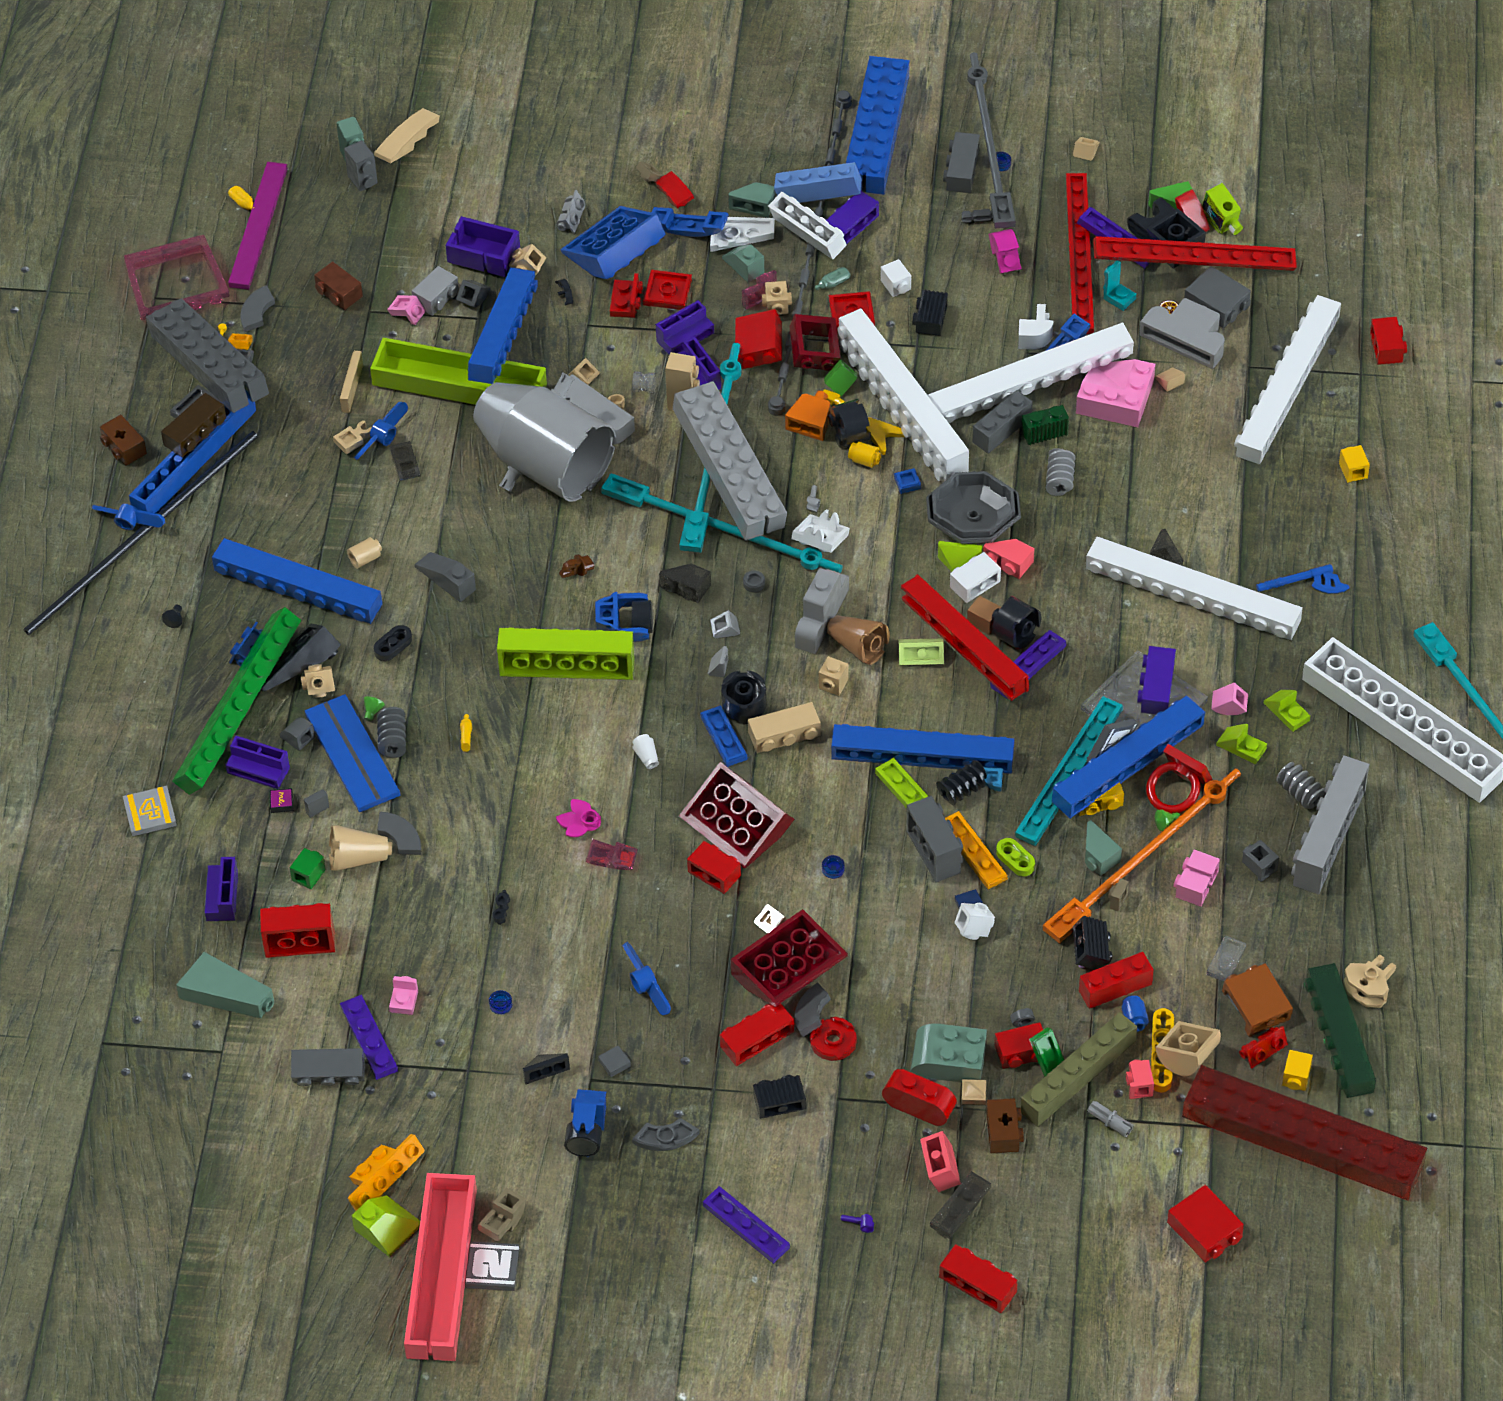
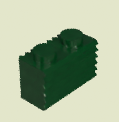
M1063 405L1022 415L1021 431L1027 444L1030 446L1031 444L1035 445V443L1047 441L1048 439L1051 440L1052 438L1055 439L1056 437L1068 435L1069 416Z

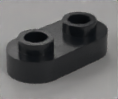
M398 625L388 631L374 644L375 657L380 661H389L403 651L412 642L410 628Z

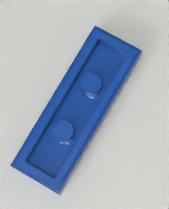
M720 705L701 712L700 717L725 765L728 767L747 760V754L722 706Z

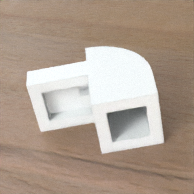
M1037 304L1036 320H1019L1018 349H1040L1051 341L1053 321L1049 320V313H1045L1046 304Z

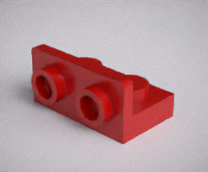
M634 273L633 281L614 280L610 317L635 318L636 309L640 310L641 298L638 297V294H642L643 282L639 281V273Z

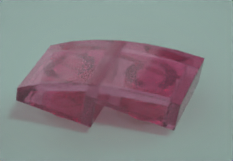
M775 270L756 277V285L742 290V305L746 310L762 302V294H765V282H777V272Z

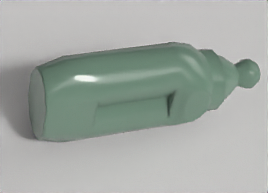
M845 267L838 268L824 275L819 284L815 286V289L833 288L848 280L851 276L850 272Z

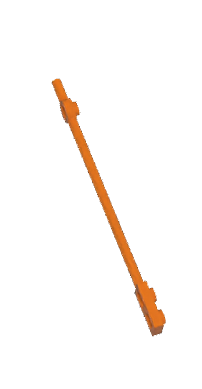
M1235 768L1221 781L1211 780L1207 782L1204 786L1202 798L1082 902L1074 897L1043 924V931L1060 944L1073 932V926L1082 916L1091 917L1092 911L1089 907L1109 891L1113 885H1116L1120 878H1124L1207 804L1223 802L1226 798V788L1241 776L1240 771Z

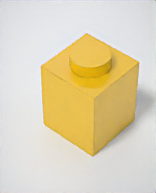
M1362 446L1341 449L1339 465L1347 483L1368 478L1370 464Z
M1289 1050L1282 1086L1292 1090L1305 1091L1313 1055Z

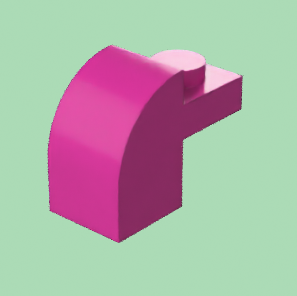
M1008 229L988 234L992 254H996L1000 274L1020 270L1021 264L1017 249L1019 246L1014 231Z

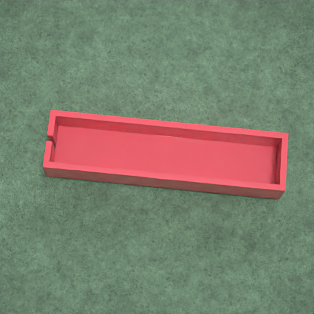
M427 1173L404 1340L406 1359L428 1360L429 1355H431L433 1360L456 1361L477 1194L475 1175Z

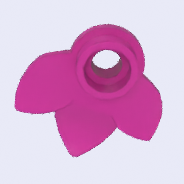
M579 799L571 800V812L556 816L559 825L567 829L566 836L568 837L583 836L587 831H594L601 825V816L591 809L589 803Z

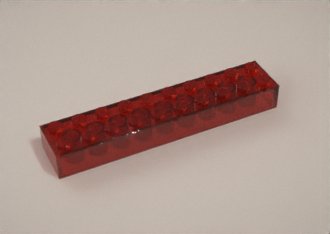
M1204 1065L1200 1066L1183 1105V1118L1407 1201L1410 1199L1425 1164L1427 1147Z

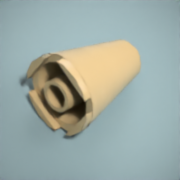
M339 825L331 826L329 847H331L329 863L331 870L338 871L387 860L388 855H392V842H388V838L385 836Z

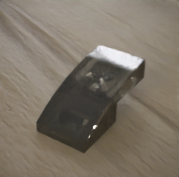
M410 441L389 446L399 481L421 476Z

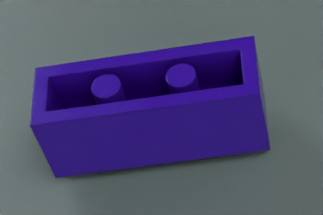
M860 190V194L851 196L843 206L837 208L834 214L825 220L831 226L837 227L843 232V238L846 244H848L879 216V202Z
M1149 646L1148 655H1143L1142 668H1146V672H1141L1140 685L1143 686V690H1138L1137 703L1141 704V713L1157 714L1169 708L1176 649Z

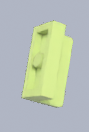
M942 638L898 640L899 665L944 664V642Z

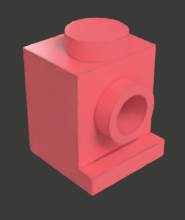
M1133 1060L1129 1063V1072H1126L1129 1099L1153 1096L1154 1081L1149 1060Z

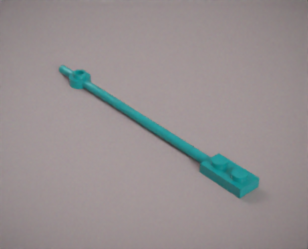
M739 343L732 344L729 359L720 365L721 377L724 379L721 395L726 404H728L732 382L739 379L742 374L741 364L737 361L741 347ZM705 467L695 511L687 510L679 544L681 551L702 552L709 521V513L703 511L711 480Z
M612 473L601 488L602 494L639 508L646 502L686 517L687 510L693 511L649 495L650 487ZM709 517V526L743 538L737 526ZM764 536L749 539V541L799 558L801 565L808 570L823 567L841 573L843 565L822 558L821 551L814 547H808L802 551Z
M1434 622L1414 630L1413 636L1437 667L1442 664L1446 665L1503 739L1502 723L1453 661L1456 659L1457 652Z

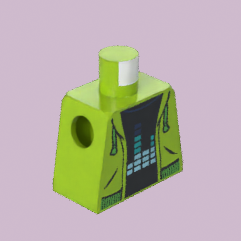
M1221 183L1206 191L1202 208L1208 223L1221 234L1227 230H1230L1233 235L1240 233L1243 229V226L1238 221L1241 208L1225 185Z

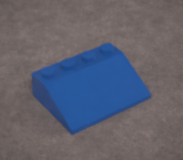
M619 206L560 250L562 254L591 275L609 279L620 268L628 266L635 257L644 254L645 250L650 246L656 245L666 234L657 214Z

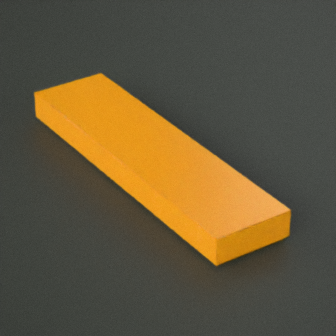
M958 811L945 818L951 822L955 837H959L962 841L963 850H961V855L985 887L989 890L1006 881L1008 875L961 813Z

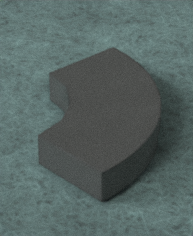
M267 285L253 292L242 306L240 316L244 332L263 326L264 312L275 304V299Z
M379 812L378 835L387 836L392 839L398 847L399 854L421 855L420 838L412 824L396 814Z
M818 982L805 992L795 1010V1023L802 1037L822 1025L820 1021L821 1010L831 1000L829 994Z
M682 1118L664 1126H655L646 1122L633 1137L632 1143L653 1151L673 1150L695 1139L699 1135V1129Z

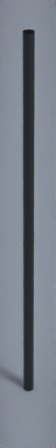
M254 431L249 433L157 514L166 518L258 438L257 433ZM143 525L27 625L24 628V632L27 635H31L154 527Z

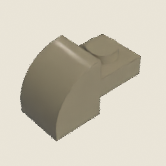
M506 1188L493 1202L492 1210L478 1224V1231L499 1241L507 1231L512 1232L517 1226L525 1209L526 1198Z

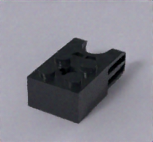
M1162 198L1153 201V218L1144 217L1139 213H1134L1127 218L1128 229L1138 239L1205 243L1206 232L1181 210L1173 208ZM1167 263V264L1170 265L1173 269H1174L1175 267H1177V266L1180 265V264H1170V263Z

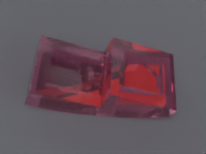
M592 839L585 862L606 868L632 870L638 849L619 842L612 846Z

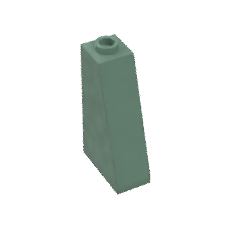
M206 952L202 953L176 984L178 996L182 1000L261 1018L265 1012H269L274 1005L271 988Z

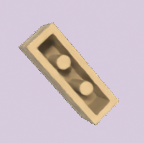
M670 352L665 368L668 410L673 411L675 393L699 386L700 380L697 379L699 366L696 365V356Z
M810 702L748 719V733L756 753L768 752L774 748L785 745L790 746L796 742L811 740L821 736V722L813 703Z

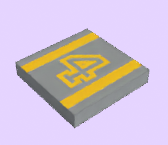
M167 786L123 796L132 836L177 826Z

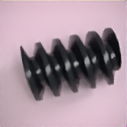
M973 760L971 764H966L963 768H959L956 773H951L949 777H944L941 781H937L936 786L941 796L951 805H955V797L962 801L964 799L963 794L967 797L971 795L970 789L973 792L978 791L977 784L981 788L986 786L984 781L987 778L986 771L980 762Z

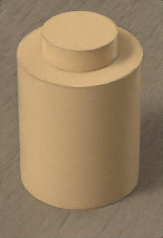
M369 537L347 549V555L353 566L358 569L380 557L382 547L377 539L373 540Z

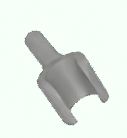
M813 485L811 494L807 497L808 504L806 508L817 512L820 506V499L816 498L817 486Z

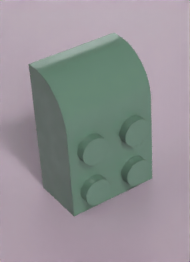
M945 1024L921 1026L916 1032L910 1072L923 1078L962 1082V1079L981 1080L987 1043V1030Z

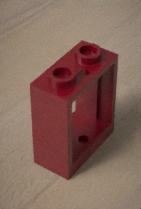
M795 314L789 326L794 367L825 371L832 370L840 360L836 318ZM802 335L828 337L829 353L805 351Z

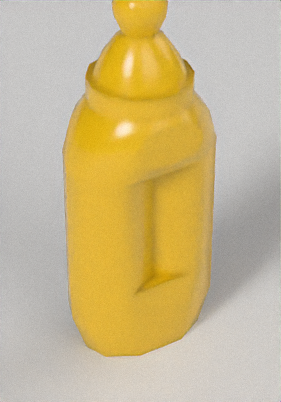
M234 186L228 190L230 198L240 207L252 210L253 199L245 190L239 186Z
M465 714L464 719L460 723L461 749L467 752L471 746L472 721L469 719V715Z

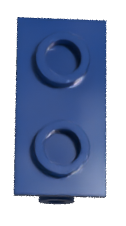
M255 622L252 628L248 626L241 636L244 639L241 644L236 642L230 651V654L233 655L229 662L230 664L235 659L239 666L242 665L251 650L250 646L253 647L262 632V629H256L258 622Z

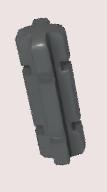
M990 209L973 210V212L963 211L961 214L963 223H971V221L985 222L993 219Z

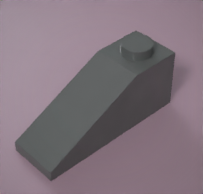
M430 552L415 564V568L459 602L476 590L474 573L458 561Z

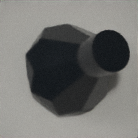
M176 604L173 609L165 611L162 614L163 623L170 628L181 626L183 621L181 616L182 607Z

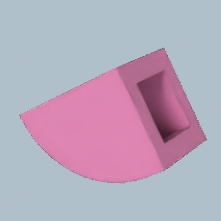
M1236 683L1213 691L1211 709L1223 715L1247 712L1248 693Z

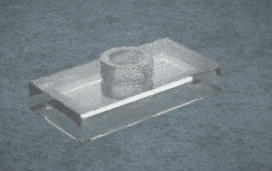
M1225 935L1207 969L1206 975L1223 982L1227 977L1233 975L1247 943Z

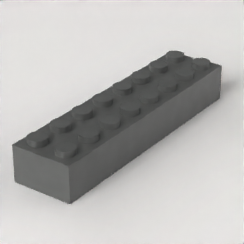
M182 298L146 316L151 337L232 413L249 405L244 388L245 384L252 402L269 394L264 374Z

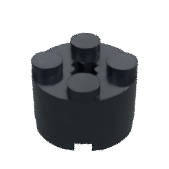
M859 399L832 406L831 414L828 415L831 427H835L837 433L835 434V440L839 447L851 446L853 442L858 443L871 439V432L867 433L866 427L870 426L868 416L863 404H858Z
M1010 596L1007 602L1000 609L997 608L992 614V620L994 621L993 635L1015 648H1025L1036 636L1033 632L1036 626L1040 627L1041 612L1022 600Z
M748 670L747 673L735 671L723 680L721 689L722 708L729 718L745 725L748 724V719L759 717L764 713L767 707L766 686L764 679L759 674Z

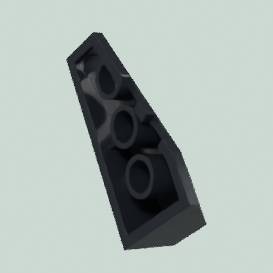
M310 623L291 643L294 648L281 655L279 658L280 665L274 666L260 691L265 692L304 672V670H308V666L332 659L338 653L337 649L341 644L324 626Z

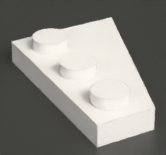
M728 217L722 232L711 235L710 252L774 239L775 219Z

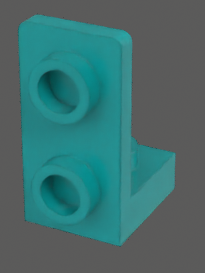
M1116 260L1112 265L1107 266L1104 271L1103 299L1124 311L1136 300L1137 293L1120 284L1121 261Z

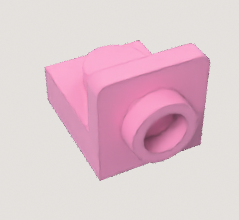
M398 295L387 309L391 316H407L412 325H416L425 313V309L417 296Z
M394 976V988L389 1010L392 1013L413 1015L418 995L417 980L408 976Z

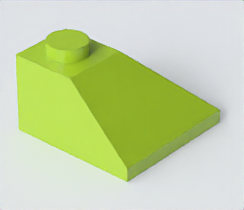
M387 1195L368 1199L352 1214L354 1230L389 1257L420 1228V1220Z

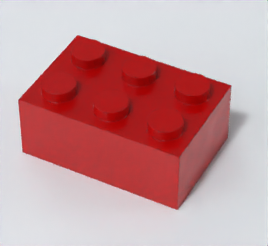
M330 903L260 909L261 936L266 958L335 952V929Z

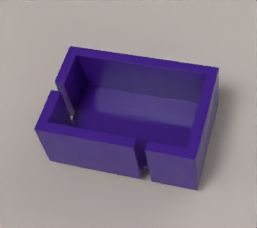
M461 216L454 228V232H452L445 245L447 262L483 272L487 269L488 273L505 277L510 269L509 264L513 259L512 254L516 249L520 248L519 231Z

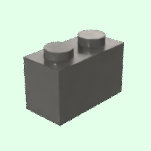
M361 140L344 148L347 174L357 189L362 191L377 184L375 157L366 144Z

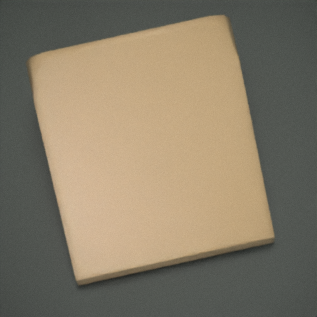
M1080 137L1075 142L1073 156L1091 161L1095 156L1099 142Z
M585 358L568 375L573 374L589 385L600 372Z
M1170 368L1156 375L1155 379L1168 392L1185 383V373L1175 368Z

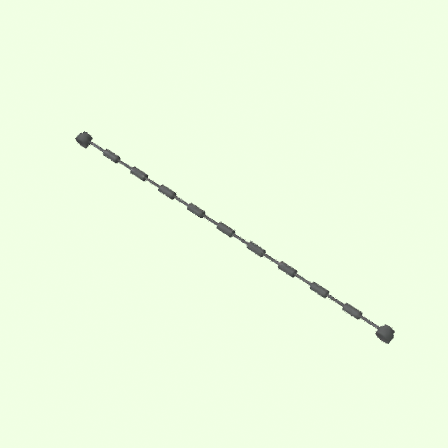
M846 90L839 91L835 97L836 106L840 110L838 118L834 121L832 136L834 137L832 146L828 149L826 166L834 164L836 149H834L836 138L840 136L843 122L841 119L842 110L849 108L852 104V96ZM823 200L819 201V206L814 212L818 217H822L823 209L821 208ZM809 243L805 253L807 256L805 269H802L799 280L800 293L798 300L794 303L792 318L795 314H801L803 306L801 298L803 289L807 287L810 274L808 270L809 261L815 251V247ZM790 331L788 332L785 349L787 350L785 361L781 364L778 381L780 382L777 396L772 397L768 402V411L774 416L782 415L785 412V401L780 397L789 370L787 362L789 353L792 351Z

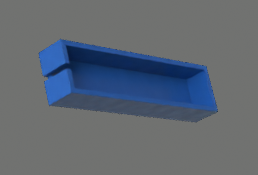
M869 56L846 163H856L862 179L861 191L863 190V175H866V193L885 194L909 81L910 60Z

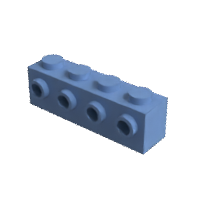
M853 162L776 173L774 189L777 196L784 192L801 203L860 194L862 179L856 163Z

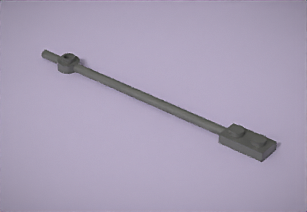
M973 52L970 54L972 67L967 72V80L976 88L995 193L990 194L989 200L995 229L1015 227L1016 220L1010 192L1003 193L983 84L987 82L988 72L979 65L978 54Z

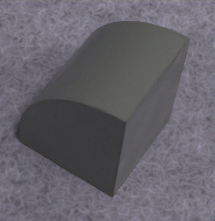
M463 280L456 300L473 307H478L488 296L491 287L474 280Z
M298 717L280 733V737L300 751L315 738L313 724L304 718Z

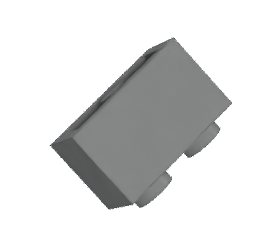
M437 266L412 290V296H417L425 312L433 316L451 298L457 295L459 291L458 277Z

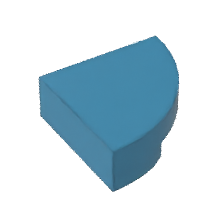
M984 767L987 778L984 780L986 786L1001 792L1003 769Z

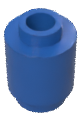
M1128 996L1122 1002V1013L1137 1026V1032L1142 1031L1149 1024L1144 1001L1139 996Z

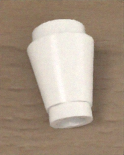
M648 734L636 737L632 742V748L646 768L652 769L658 766L659 762L653 738H650Z

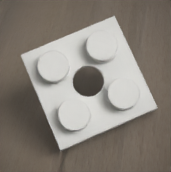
M826 509L819 517L810 514L793 531L791 539L799 541L803 545L816 547L820 551L831 553L848 536L850 528L839 524V517L836 512L829 518V510Z

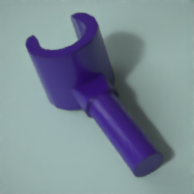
M864 1214L861 1217L841 1216V1221L860 1224L862 1232L871 1233L874 1231L873 1218L869 1214Z

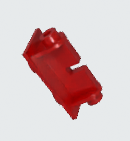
M1284 1026L1269 1028L1268 1031L1258 1037V1042L1253 1040L1247 1045H1243L1239 1054L1243 1059L1248 1058L1250 1068H1254L1288 1045Z

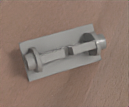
M577 190L574 191L573 196L570 195L565 199L562 208L563 214H560L557 221V228L560 231L570 229L575 234L580 223L582 212L585 209V201Z

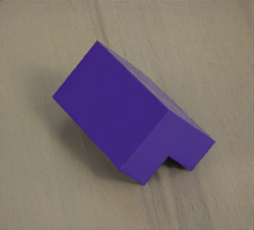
M699 300L655 324L656 342L669 355L670 352L679 353L683 351V341L695 337L700 342L714 334V324L706 317V307Z
M692 337L683 341V351L678 354L696 356V365L699 366L697 377L700 380L699 386L714 381L718 390L721 389V371L698 340Z
M235 736L230 745L231 756L225 765L227 774L275 789H279L290 769L287 751L239 736Z
M221 857L220 865H208L205 901L206 921H235L238 869L235 857Z

